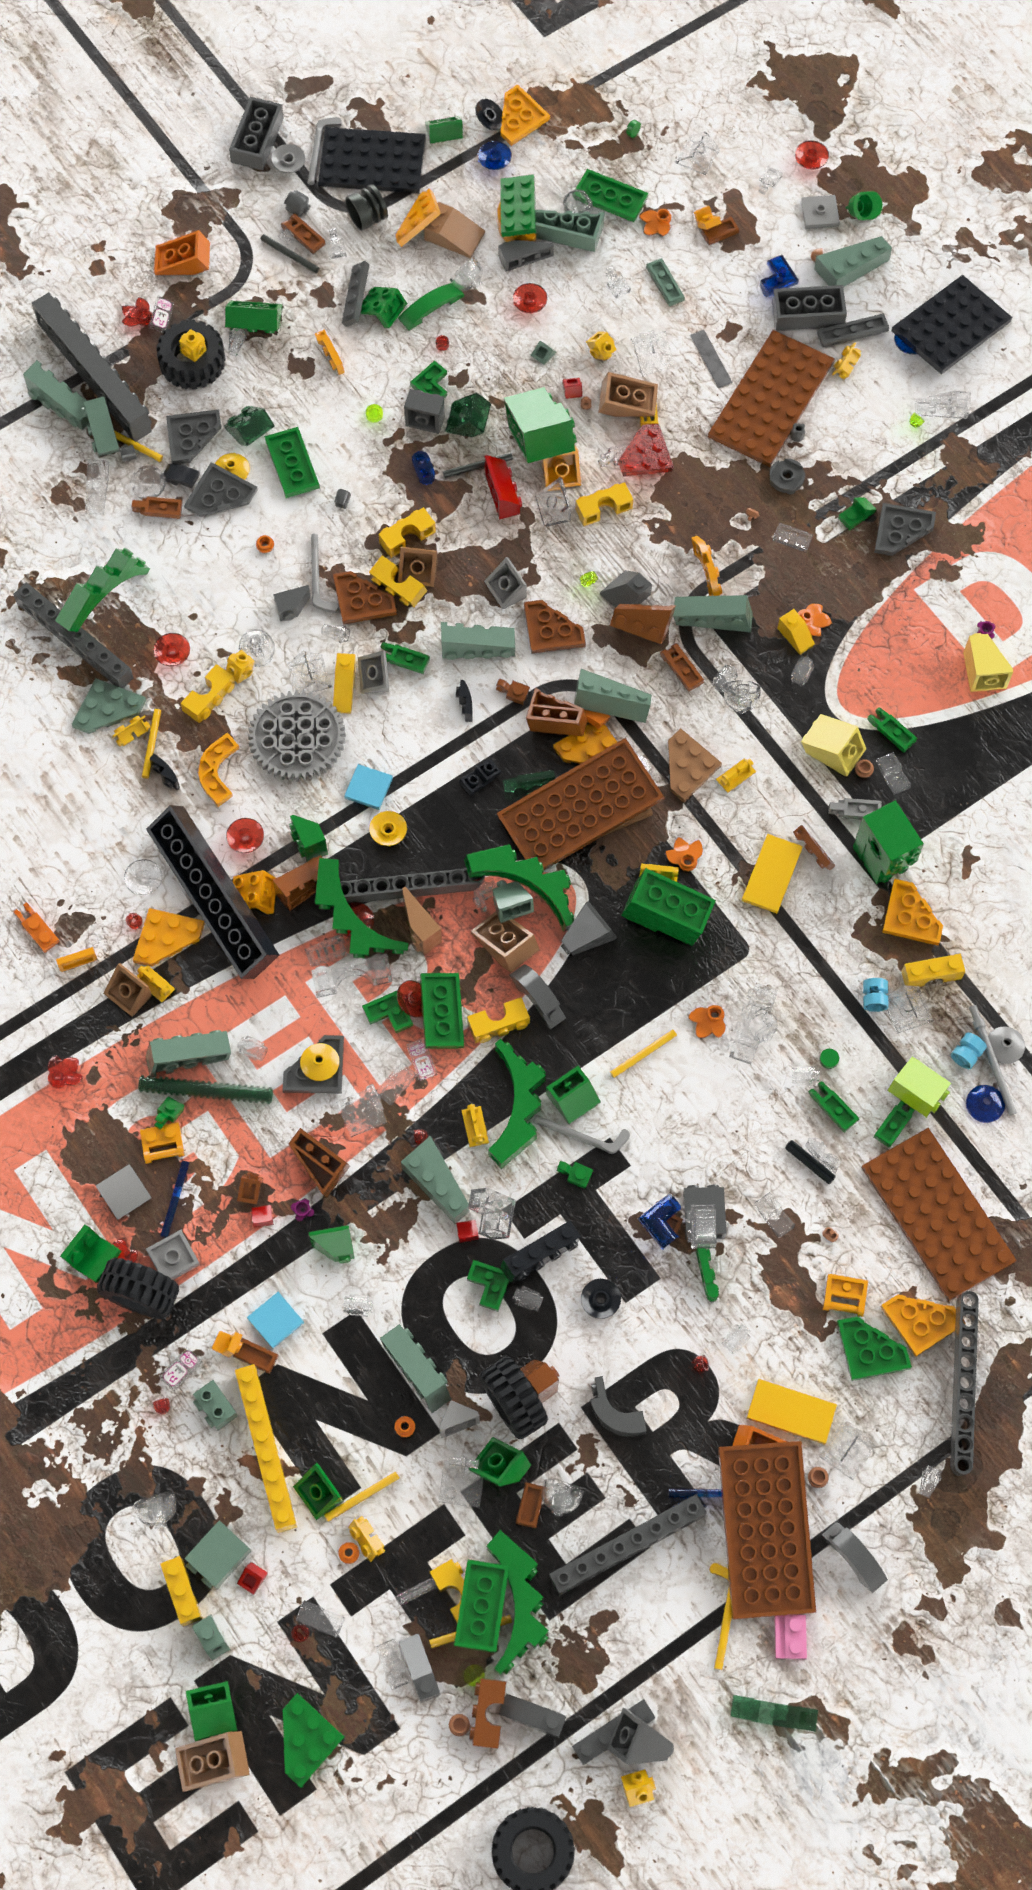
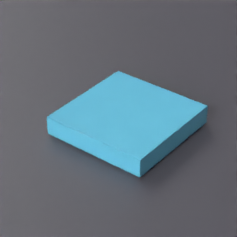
M358 764L344 797L353 802L380 810L393 776Z
M279 1292L274 1294L247 1317L272 1349L304 1324V1321Z

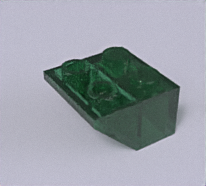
M477 392L453 401L445 432L471 438L483 434L492 403Z
M250 405L244 407L239 415L230 417L227 420L228 423L224 425V428L233 438L243 446H249L275 427L264 408Z

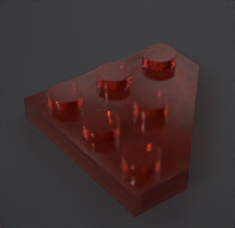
M659 423L642 425L618 461L623 477L673 471L674 466Z

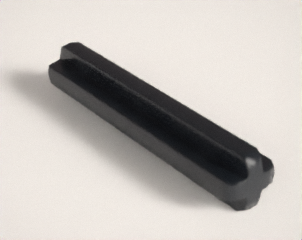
M791 1140L787 1143L785 1149L827 1184H831L834 1181L835 1174L795 1141Z

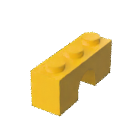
M624 482L614 484L605 490H598L588 496H581L575 500V510L584 527L600 521V507L610 506L617 515L633 509L634 499Z
M423 507L420 510L413 511L410 516L398 520L391 527L384 528L378 534L379 543L389 557L393 558L400 554L401 547H406V542L403 538L406 534H415L422 541L436 533V523Z
M382 555L369 571L372 576L371 580L378 586L381 584L385 586V590L393 596L396 594L400 597L399 601L404 605L408 606L410 604L412 607H415L427 592V589L412 576H409L402 583L394 582L399 569Z
M217 664L205 676L206 685L211 688V691L200 695L192 690L181 702L182 711L199 724L203 719L205 720L209 717L211 710L215 706H219L223 697L235 687L233 675Z
M960 953L906 963L901 973L907 990L923 987L927 982L934 979H942L943 983L961 980L965 974V967Z
M522 997L503 1003L505 1017L502 1020H491L485 1010L467 1016V1024L475 1043H485L497 1035L501 1037L507 1035L511 1030L526 1028L530 1024V1017Z
M178 1556L160 1563L180 1624L185 1627L202 1620L203 1617L189 1582L190 1578L182 1557Z
M450 1559L430 1571V1575L440 1593L446 1589L453 1588L459 1591L462 1598L464 1580L461 1574L464 1572L458 1562L454 1564L453 1560ZM461 1600L458 1605L450 1609L457 1623Z

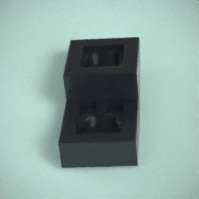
M168 464L161 476V480L175 486L179 483L192 489L200 476V472L183 465Z

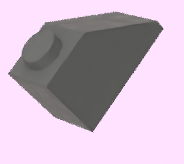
M309 585L273 594L280 621H290L299 616L311 597Z

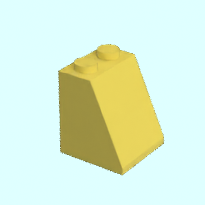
M975 633L969 635L963 654L970 692L1007 689L1013 674L1011 665L988 634Z
M822 714L813 722L812 727L801 741L808 755L846 777L866 750L858 726Z

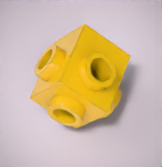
M191 329L181 336L179 340L181 353L196 362L206 352L205 338L199 332L196 333Z
M598 331L586 341L590 354L595 359L607 360L617 350L614 345L615 342L608 332Z
M240 650L228 657L226 671L233 675L236 683L239 684L251 676L254 660L249 655Z
M646 1769L621 1776L629 1807L654 1800L653 1790H656L653 1777H648Z

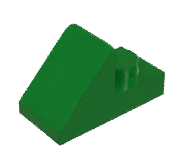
M855 497L852 506L839 514L838 519L850 531L877 512V509L865 497Z

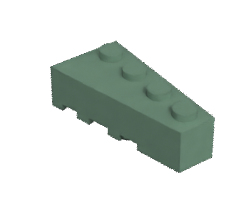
M399 1324L380 1337V1340L396 1365L402 1368L401 1370L409 1383L413 1382L412 1385L421 1399H425L427 1408L433 1413L451 1400L446 1386L448 1381L442 1373L438 1374L435 1371L437 1367L430 1357L428 1359L425 1358L423 1355L425 1351L422 1346L412 1341L414 1337L409 1329L406 1328L404 1330Z

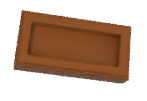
M732 217L722 220L721 224L710 229H701V234L708 245L739 233V228Z
M242 1338L241 1342L243 1344L238 1353L233 1354V1357L249 1365L255 1364L257 1369L270 1374L279 1355Z
M525 1482L516 1524L536 1529L546 1487Z

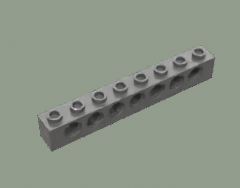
M27 582L13 594L20 608L113 685L124 688L134 679L131 668L83 628L80 627L78 632L68 631L55 620L61 610Z
M696 1494L550 1573L549 1578L558 1596L702 1519L706 1516L707 1512Z

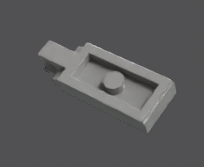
M844 798V800H839V803L830 802L828 814H835L846 819L862 820L863 816L881 808L882 801Z

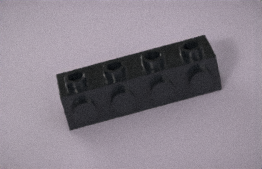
M568 1221L503 1259L500 1268L511 1284L517 1280L521 1281L532 1271L542 1269L547 1262H553L560 1258L562 1253L574 1250L578 1246L581 1236L571 1221Z

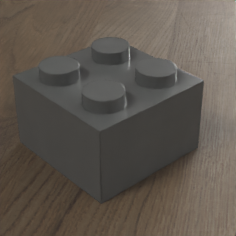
M410 389L404 405L405 426L439 434L445 418L444 397L438 394H429L421 390Z

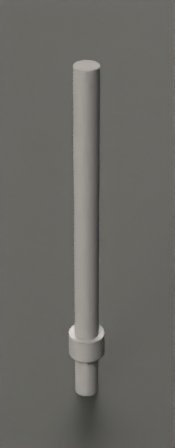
M970 1006L969 1009L974 1020L972 1023L987 1046L985 1052L1009 1116L1014 1115L1017 1112L985 1030V1021L981 1018L977 1006Z

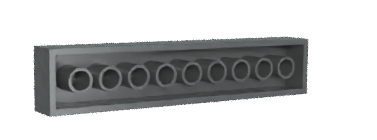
M48 292L33 301L32 306L38 325L98 398L105 397L108 411L129 437L134 441H138L151 433L150 424L152 422L148 417L150 413L147 407L139 403L138 396L134 392H130L126 381H121L117 370L110 367L107 358L100 355L98 347L95 344L92 345L88 335L85 332H81L79 324L75 320L72 321L69 312L61 307L58 298L53 297Z

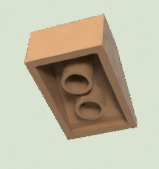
M438 202L441 214L424 228V240L471 258L485 234V230L454 207Z
M608 372L601 384L598 413L614 417H654L658 384Z
M404 887L402 888L403 902L412 939L411 944L417 952L420 951L423 955H426L442 943L441 928L410 891Z
M497 912L470 931L490 955L510 973L540 950L534 934L514 919L500 923Z
M242 1731L223 1733L175 1748L183 1792L250 1775Z

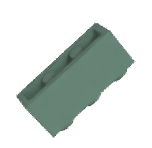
M105 397L85 401V407H82L84 418L88 417L90 423L86 426L89 435L94 437V442H91L94 453L98 452L100 457L119 452Z

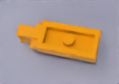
M325 330L315 333L318 344L323 345L322 350L325 356H329L331 359L329 363L332 370L336 369L339 375L343 374L345 370L342 361Z

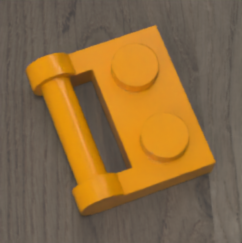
M179 1122L166 1124L161 1130L157 1127L140 1130L145 1164L152 1163L153 1160L185 1156ZM177 1144V1148L150 1153V1149Z
M828 1274L823 1310L829 1311L831 1309L854 1313L859 1317H863L868 1280ZM831 1296L857 1300L859 1303L858 1306L832 1302Z

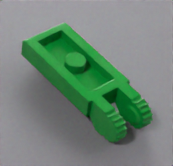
M385 642L380 646L383 650L392 653L391 655L386 654L387 662L424 674L430 660L429 655Z
M880 707L875 712L883 720L882 722L872 714L867 717L870 724L876 727L903 753L917 741L915 735Z
M820 1081L818 1087L826 1096L822 1098L814 1089L809 1090L808 1093L845 1133L859 1121V1117L833 1090Z
M902 1100L898 1105H895L874 1135L875 1139L888 1148L895 1142L915 1111L912 1107H910L908 1112L903 1110L902 1107L906 1103Z
M705 1243L699 1244L695 1252L705 1295L710 1302H716L719 1288L718 1285L713 1283L716 1277L714 1269H710L709 1261H711L710 1250L705 1248Z

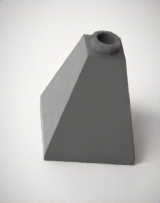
M587 901L561 940L563 942L561 947L567 955L570 953L575 955L617 939V936L591 903Z
M623 1707L607 1749L625 1764L631 1765L667 1761L668 1757L673 1754L674 1744L627 1708Z

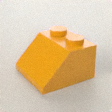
M576 446V451L541 460L546 490L581 486L579 453Z

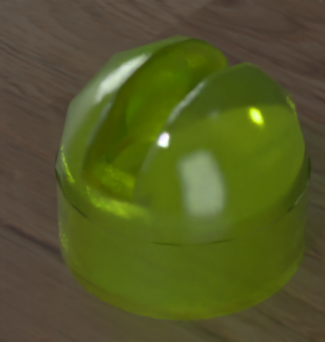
M916 412L909 419L910 425L915 428L920 427L925 422Z

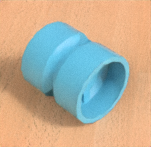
M883 978L864 980V1009L872 1012L887 1010L889 1008L888 996L886 995L888 993V981Z
M968 1032L961 1039V1046L957 1045L950 1056L959 1066L969 1070L972 1069L978 1060L977 1057L983 1054L987 1046L977 1035Z

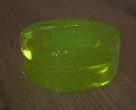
M378 404L369 405L366 408V418L370 422L380 421L383 418L382 407Z
M590 571L582 575L579 580L581 585L586 587L594 584L598 580V576L595 571Z
M470 1665L465 1669L464 1680L471 1687H476V1682L480 1683L481 1678H485V1672L479 1665Z

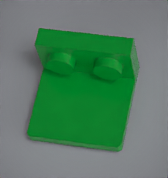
M374 286L363 300L360 314L376 315L384 328H390L408 303L398 288Z
M84 1224L60 1257L73 1269L98 1283L107 1261L117 1258L121 1250L101 1238L89 1226Z

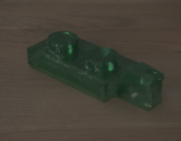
M553 770L505 779L503 780L505 793H512L518 788L528 790L532 789L533 786H544L555 779V773Z

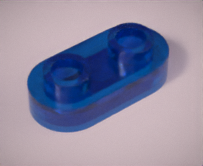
M424 451L415 452L412 456V465L419 482L424 485L433 483L435 480V470L429 455Z

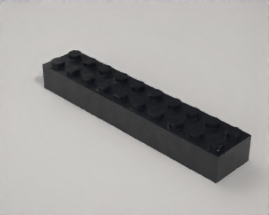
M169 805L146 830L240 978L255 979L280 955L184 806Z

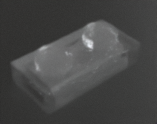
M779 523L773 541L807 553L813 534Z

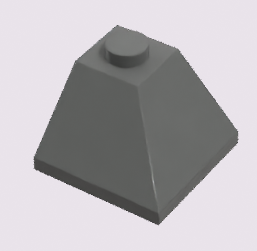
M625 570L600 592V595L615 608L619 604H641L651 595L652 584L639 572Z

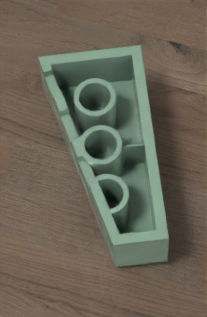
M536 210V238L595 252L604 227L605 212L590 214V212L583 211V214L572 213V211L557 213L555 210Z
M880 236L816 256L814 269L828 286L843 285L845 287L888 262L892 247Z
M36 360L23 374L28 395L33 400L37 399L45 408L55 411L60 418L64 417L73 427L84 430L86 425L89 424L88 417L84 418L82 407H85L84 402L87 400L77 392L72 393V390L65 382L59 383L54 377V373L50 370L47 372L41 368L42 364Z
M747 595L675 597L674 605H676L673 617L676 625L751 632L753 612Z
M441 622L442 659H473L475 657L489 659L492 657L509 658L515 656V628L491 626L489 629H485L481 625H474L471 628L464 627L462 623H456L455 626H447V622Z
M581 669L576 685L574 705L585 710L646 723L652 695Z
M220 1030L211 1031L209 1034L194 1033L187 1037L178 1035L163 1040V1038L154 1039L149 1043L145 1056L150 1078L157 1076L156 1072L166 1071V1074L173 1073L175 1069L182 1066L185 1069H190L197 1066L200 1062H202V1065H208L229 1060L231 1048L227 1031L221 1032Z
M429 1136L401 1161V1167L448 1218L456 1224L470 1212V1205L431 1136Z

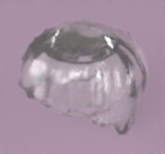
M584 190L570 191L564 197V213L572 211V213L583 214L584 211L591 214L593 209L592 200Z

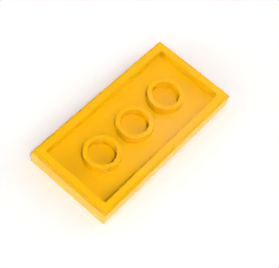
M767 834L742 901L777 914L803 846Z
M758 1379L746 1419L825 1445L837 1404Z

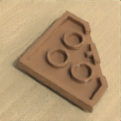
M681 728L668 740L670 791L682 802H685L722 766V762Z

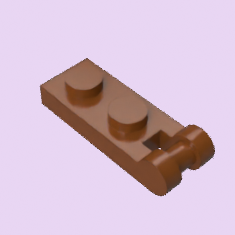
M296 214L291 215L288 221L285 220L281 223L283 230L290 233L312 254L326 245L325 240Z
M677 643L671 645L670 649H664L660 652L662 659L667 662L688 692L704 683L703 677Z

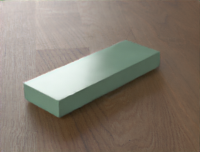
M662 258L646 264L648 272L669 307L685 301V296Z

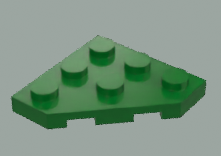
M858 1316L837 1320L851 1381L912 1368L907 1348L902 1344L893 1341L889 1336L871 1327Z
M298 1693L283 1709L285 1773L302 1788L345 1738Z

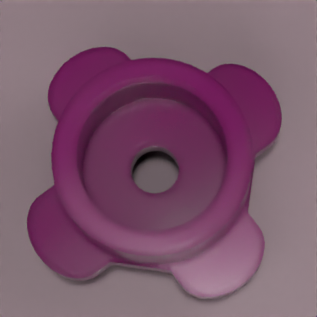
M981 621L977 624L979 628L977 633L988 634L991 639L995 637L993 632L996 626L994 623Z
M306 1198L291 1205V1210L295 1212V1219L297 1221H302L307 1216L312 1217L314 1214V1210L309 1205L310 1201Z

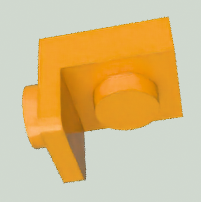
M710 206L694 211L696 222L700 229L707 230L721 224L720 217L712 214Z

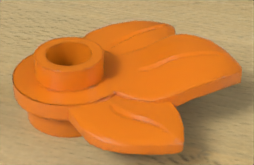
M660 209L657 212L648 210L639 216L641 220L646 222L644 227V234L646 235L659 233L661 236H664L670 231L669 223L672 217L667 209Z
M810 604L806 609L798 612L806 622L810 634L817 637L821 636L820 628L828 627L832 623L830 617L822 613L823 606L820 604Z
M678 837L674 843V850L666 851V856L672 864L679 865L682 870L692 871L697 866V859L702 856L703 847L700 840L689 845L685 840ZM685 861H690L691 864H690V865H686L684 862H685Z
M711 1005L708 1008H696L688 1017L691 1021L697 1023L696 1035L698 1038H705L712 1033L720 1038L725 1032L726 1025L723 1021L725 1013L718 1005ZM717 1013L718 1017L714 1018L711 1014Z

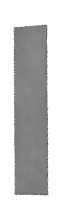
M705 330L690 334L718 388L733 383Z

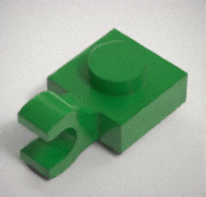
M168 1096L157 1109L158 1115L155 1118L157 1122L154 1126L161 1130L168 1120L174 1123L184 1111L185 1105Z
M560 1161L557 1167L558 1172L569 1176L567 1182L586 1189L593 1169L577 1162L572 1167L563 1161Z

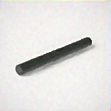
M262 234L260 240L314 273L319 271V267Z
M511 453L496 457L505 461L513 460ZM482 460L443 471L444 478L484 468L485 462Z

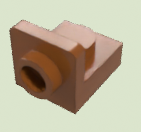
M248 1172L247 1175L244 1174L241 1177L237 1201L257 1205L261 1183L263 1182V1178L259 1177V1174Z

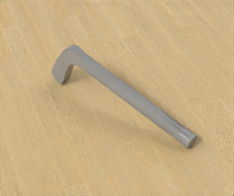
M339 117L322 119L317 122L308 184L314 185L323 129L325 127H341L342 120Z
M312 534V604L318 609L336 613L339 610L338 603L322 601L320 599L318 534Z
M536 1115L534 1118V1123L602 1149L610 1154L616 1153L630 1137L629 1131L623 1129L613 1143H606Z

